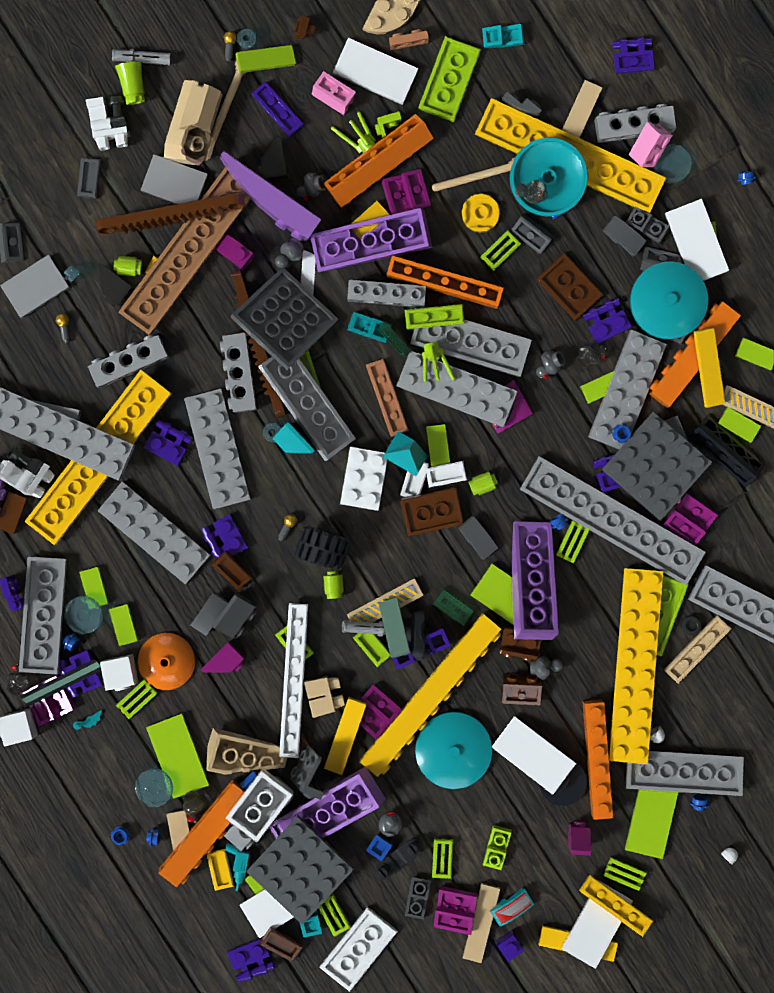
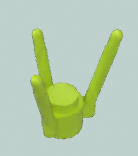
M357 112L366 134H362L353 120L349 122L360 137L357 140L359 145L334 126L331 129L360 154L374 146L376 140L372 136L361 112Z
M438 342L425 344L423 346L424 352L422 353L423 381L427 382V359L433 363L436 380H440L436 361L440 357L451 379L455 380L454 374L444 355L443 348H439Z

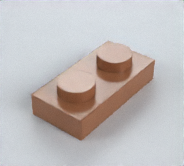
M422 29L413 30L411 34L406 35L404 33H396L389 38L390 50L428 43L427 31H422Z

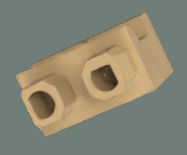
M328 676L305 680L304 684L313 718L335 712L336 708L345 705L343 694L333 697L331 692L333 689L341 688L339 677L328 678Z

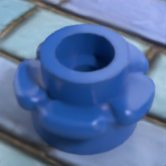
M754 171L738 173L739 179L737 181L741 182L742 185L753 183V179H756Z
M618 424L614 427L612 436L619 443H625L631 437V431L627 425Z
M561 513L550 520L552 528H557V530L564 528L567 525L568 517Z
M75 633L72 635L68 634L62 642L65 645L64 649L73 651L80 638Z
M693 795L690 805L697 811H704L705 808L709 807L708 798L704 795Z
M118 826L111 832V839L116 845L126 844L129 841L128 836L130 833L127 828Z
M153 827L151 831L148 830L146 841L149 842L150 846L159 845L161 830Z

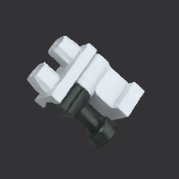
M111 96L108 98L109 106L113 107V117H108L107 104L103 97L86 99L92 135L97 142L99 150L110 149L109 140L112 139L116 140L118 148L127 147L130 132L128 123L123 117L121 106L124 104L123 96Z
M14 445L8 452L7 458L11 461L18 460L24 466L20 470L12 462L3 460L0 464V479L25 495L41 498L45 489L38 484L41 480L50 483L55 475L49 470L50 466L39 459L25 456L21 453L22 449Z

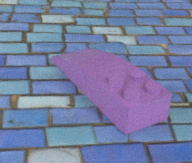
M223 151L220 160L250 199L276 221V226L282 230L288 229L291 231L293 238L299 241H306L321 219Z
M422 208L310 235L318 272L433 248L425 210ZM378 225L371 232L365 233L362 236L361 240L352 231L354 229Z
M513 522L512 599L515 639L552 640L559 634L551 523Z
M364 767L323 790L324 795L321 800L315 797L313 800L308 799L274 820L269 828L277 838L299 815L324 838L379 808L386 798L368 769Z

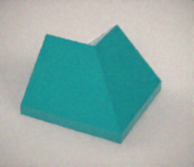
M289 422L273 437V440L285 453L314 454L316 452Z
M398 431L383 457L417 476L428 455L413 439Z

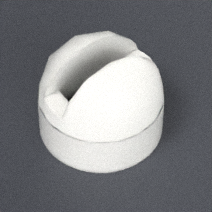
M660 726L650 731V739L653 742L661 743L664 740L665 734Z
M726 848L721 853L730 864H733L738 858V853L733 848Z

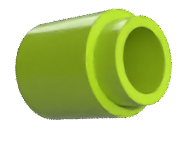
M119 255L118 259H114V270L117 271V275H141L142 260L137 257Z
M489 471L468 481L474 496L496 489L495 485L498 484L494 473L490 475Z
M328 571L327 575L323 576L324 591L327 594V599L342 598V593H344L343 575L339 574L338 571Z

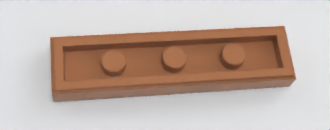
M384 359L367 364L366 368L390 436H395L398 431L401 433L408 432L409 430Z

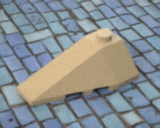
M213 728L207 747V771L226 775L233 772H250V770L262 768L265 770L284 768L287 757H279V745Z

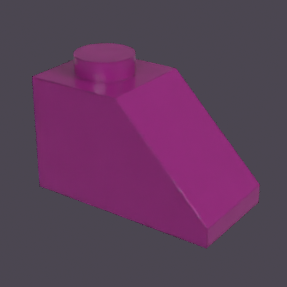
M227 234L223 236L214 248L242 271L246 269L255 257L250 250Z
M229 641L201 671L203 673H230L233 669L238 671L245 664L242 661L245 656Z
M574 821V824L569 823L567 846L571 854L591 855L590 827L584 821Z

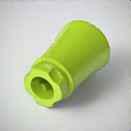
M133 61L116 65L115 68L120 79L126 104L133 105L145 102L142 62Z

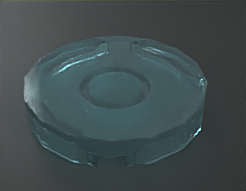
M675 144L667 145L653 170L655 173L666 177L664 182L670 184L678 183L685 179L691 170V156L682 146Z
M78 596L72 599L66 605L64 612L68 626L79 634L95 631L100 626L103 618L100 605L88 596Z
M151 768L139 776L135 783V792L138 799L147 806L159 807L171 798L173 783L166 772Z

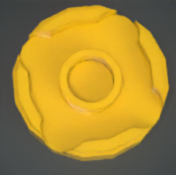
M475 194L467 199L463 205V222L472 231L479 233L487 232L494 228L499 220V205L489 195Z

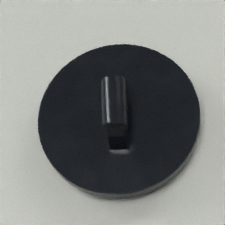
M577 763L554 794H551L540 784L539 788L542 795L550 803L558 806H567L577 802L583 796L587 786V778L583 768Z

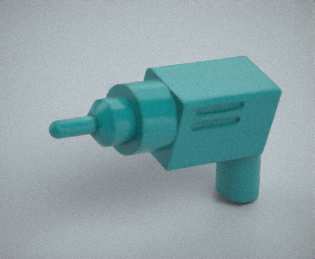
M227 843L225 850L236 855L233 871L235 872L234 878L237 883L236 891H238L239 885L246 877L250 852L240 851L237 847Z

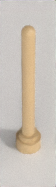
M237 60L235 62L236 73L210 135L214 142L217 140L243 74H246V72H239Z
M512 158V161H508V164L433 184L432 190L440 191L508 172L511 170L515 158Z

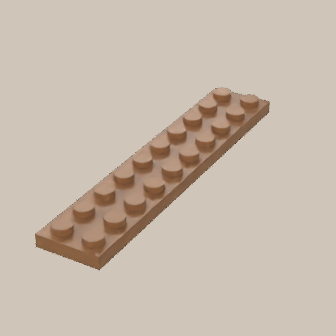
M225 167L201 200L229 194L244 195L246 206L251 199ZM244 208L224 212L223 216L217 213L215 218L209 215L208 219H205L202 216L200 221L197 218H194L193 222L187 219L186 223L181 226L118 313L148 335H151Z

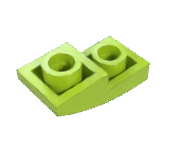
M493 825L483 861L484 866L502 870L512 833L511 829Z

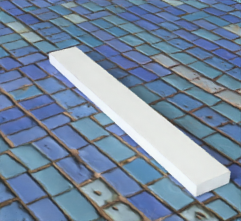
M289 603L279 757L299 758L308 604Z

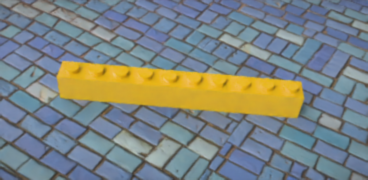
M482 613L391 724L363 755L360 763L377 777L380 774L384 775L390 768L389 763L391 760H397L402 754V747L405 744L409 745L415 738L413 734L417 729L421 731L427 724V717L429 715L433 716L440 708L438 704L450 697L452 694L450 690L453 686L456 685L458 687L464 680L463 674L466 671L470 672L477 664L475 660L479 656L483 657L489 650L487 647L491 641L495 642L500 637L501 633L499 631L501 628Z

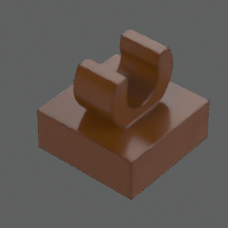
M302 15L297 19L293 38L300 40L305 36L311 37L315 35L316 27L308 25L309 17Z

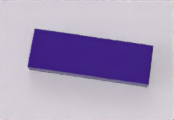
M266 81L251 93L289 137L304 126V123Z

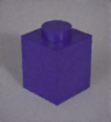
M510 930L496 940L498 948L508 962L524 952L523 945L513 930Z

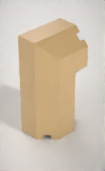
M184 80L165 141L164 158L176 163L200 165L202 161L211 158L215 142L210 135L222 99L221 91L206 84L203 86L198 85L199 82Z

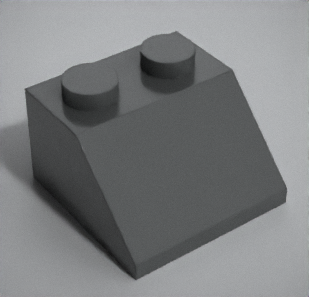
M237 593L212 627L231 638H234L235 635L240 636L246 628L243 624L247 619L251 621L257 613L254 610L256 605L240 593Z

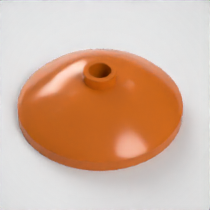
M160 633L149 638L141 647L138 655V668L143 679L152 687L160 690H172L185 684L192 676L195 668V654L191 645L183 637L174 633ZM163 659H166L168 661L167 666L162 665L161 662Z

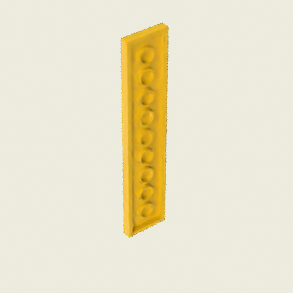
M492 98L475 135L516 154L530 142L541 138L564 140L574 146L585 161L588 176L586 186L648 213L651 212L666 177Z
M140 370L96 429L134 444L172 393L143 370ZM71 460L25 522L53 545H57L109 476Z
M624 568L609 761L648 764L663 571Z

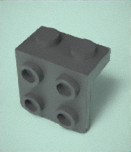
M307 746L301 752L300 760L297 766L293 768L290 780L303 792L305 797L312 800L315 797L321 800L324 792L311 780L321 761V757L312 747Z

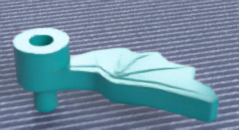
M100 710L94 715L88 716L84 721H75L73 723L74 729L79 730L82 726L89 728L92 725L96 726L102 711Z

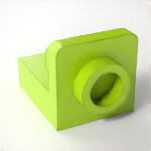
M400 112L377 118L378 124H375L377 136L381 135L383 139L386 137L384 128L393 129L399 126L398 124L401 123Z

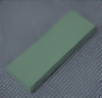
M394 598L379 602L391 658L410 654L398 599Z

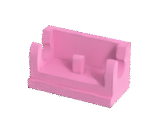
M324 71L313 85L312 90L313 96L343 115L346 113L349 104H352L356 94L354 90Z
M647 122L629 155L641 167H654L670 141L672 134L659 124L655 127L651 122Z

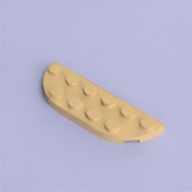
M377 0L363 27V31L372 34H386L387 32L402 28L412 18L420 0Z

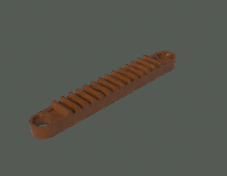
M229 194L103 218L96 221V229L99 234L116 232L127 234L129 230L132 233H135L136 229L141 232L143 227L146 230H149L150 226L154 229L158 225L164 227L165 223L169 226L172 225V222L178 225L180 220L186 223L187 219L193 222L194 218H197L200 221L202 216L205 219H208L209 215L215 218L217 213L223 216L224 212L244 208V195Z
M240 270L231 272V276L237 292L234 298L236 301H239L236 304L239 308L249 299L242 273ZM246 333V336L251 338L248 343L253 345L250 348L251 351L256 352L253 358L258 360L255 363L258 367L269 359L267 352ZM260 369L257 370L259 374H263ZM262 375L260 380L265 381L262 387L267 389L264 393L266 396H270L276 417L286 416L282 400L266 377Z

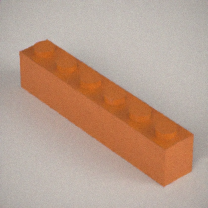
M415 114L323 184L342 208L373 183L379 181L389 171L395 169L405 159L411 157L421 147L427 145L433 137L424 121Z
M392 256L387 271L388 278L412 285L426 286V289L495 309L499 306L504 289L503 287Z
M723 301L718 305L715 303L709 310L711 315L707 320L703 319L697 327L699 330L714 328L717 346L741 316ZM693 334L685 341L686 347L683 350L679 349L673 356L675 361L672 365L667 364L662 370L663 376L661 379H656L650 386L651 392L649 395L666 408L672 405L699 370Z
M602 700L582 701L591 816L594 820L613 818L605 705Z
M233 779L159 867V874L176 888L180 883L183 885L189 878L188 873L192 868L195 870L200 865L202 856L211 852L216 839L220 840L226 833V827L229 824L232 825L226 817L245 792Z

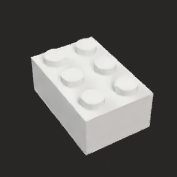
M350 447L340 504L379 510L387 459L383 457L385 453Z
M262 768L230 810L226 819L257 842L292 797L294 791Z

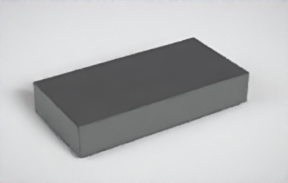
M81 158L78 197L97 199L101 160Z

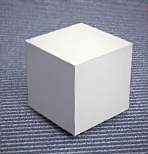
M133 654L106 659L100 662L106 691L128 689L139 682Z
M30 708L0 716V736L4 746L32 740L38 736Z

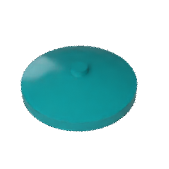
M541 138L527 144L515 157L510 170V186L514 197L524 209L539 216H557L569 211L579 202L587 185V167L583 157L570 143L557 138ZM517 186L518 188L521 187V196L516 195Z
M661 262L649 267L637 278L631 290L630 308L635 321L646 333L660 339H677L691 333L704 319L708 308V292L702 278L689 266L678 262Z
M445 712L430 719L420 731L416 741V759L422 773L431 782L448 789H460L474 784L485 774L491 762L492 744L487 730L476 718L463 712Z

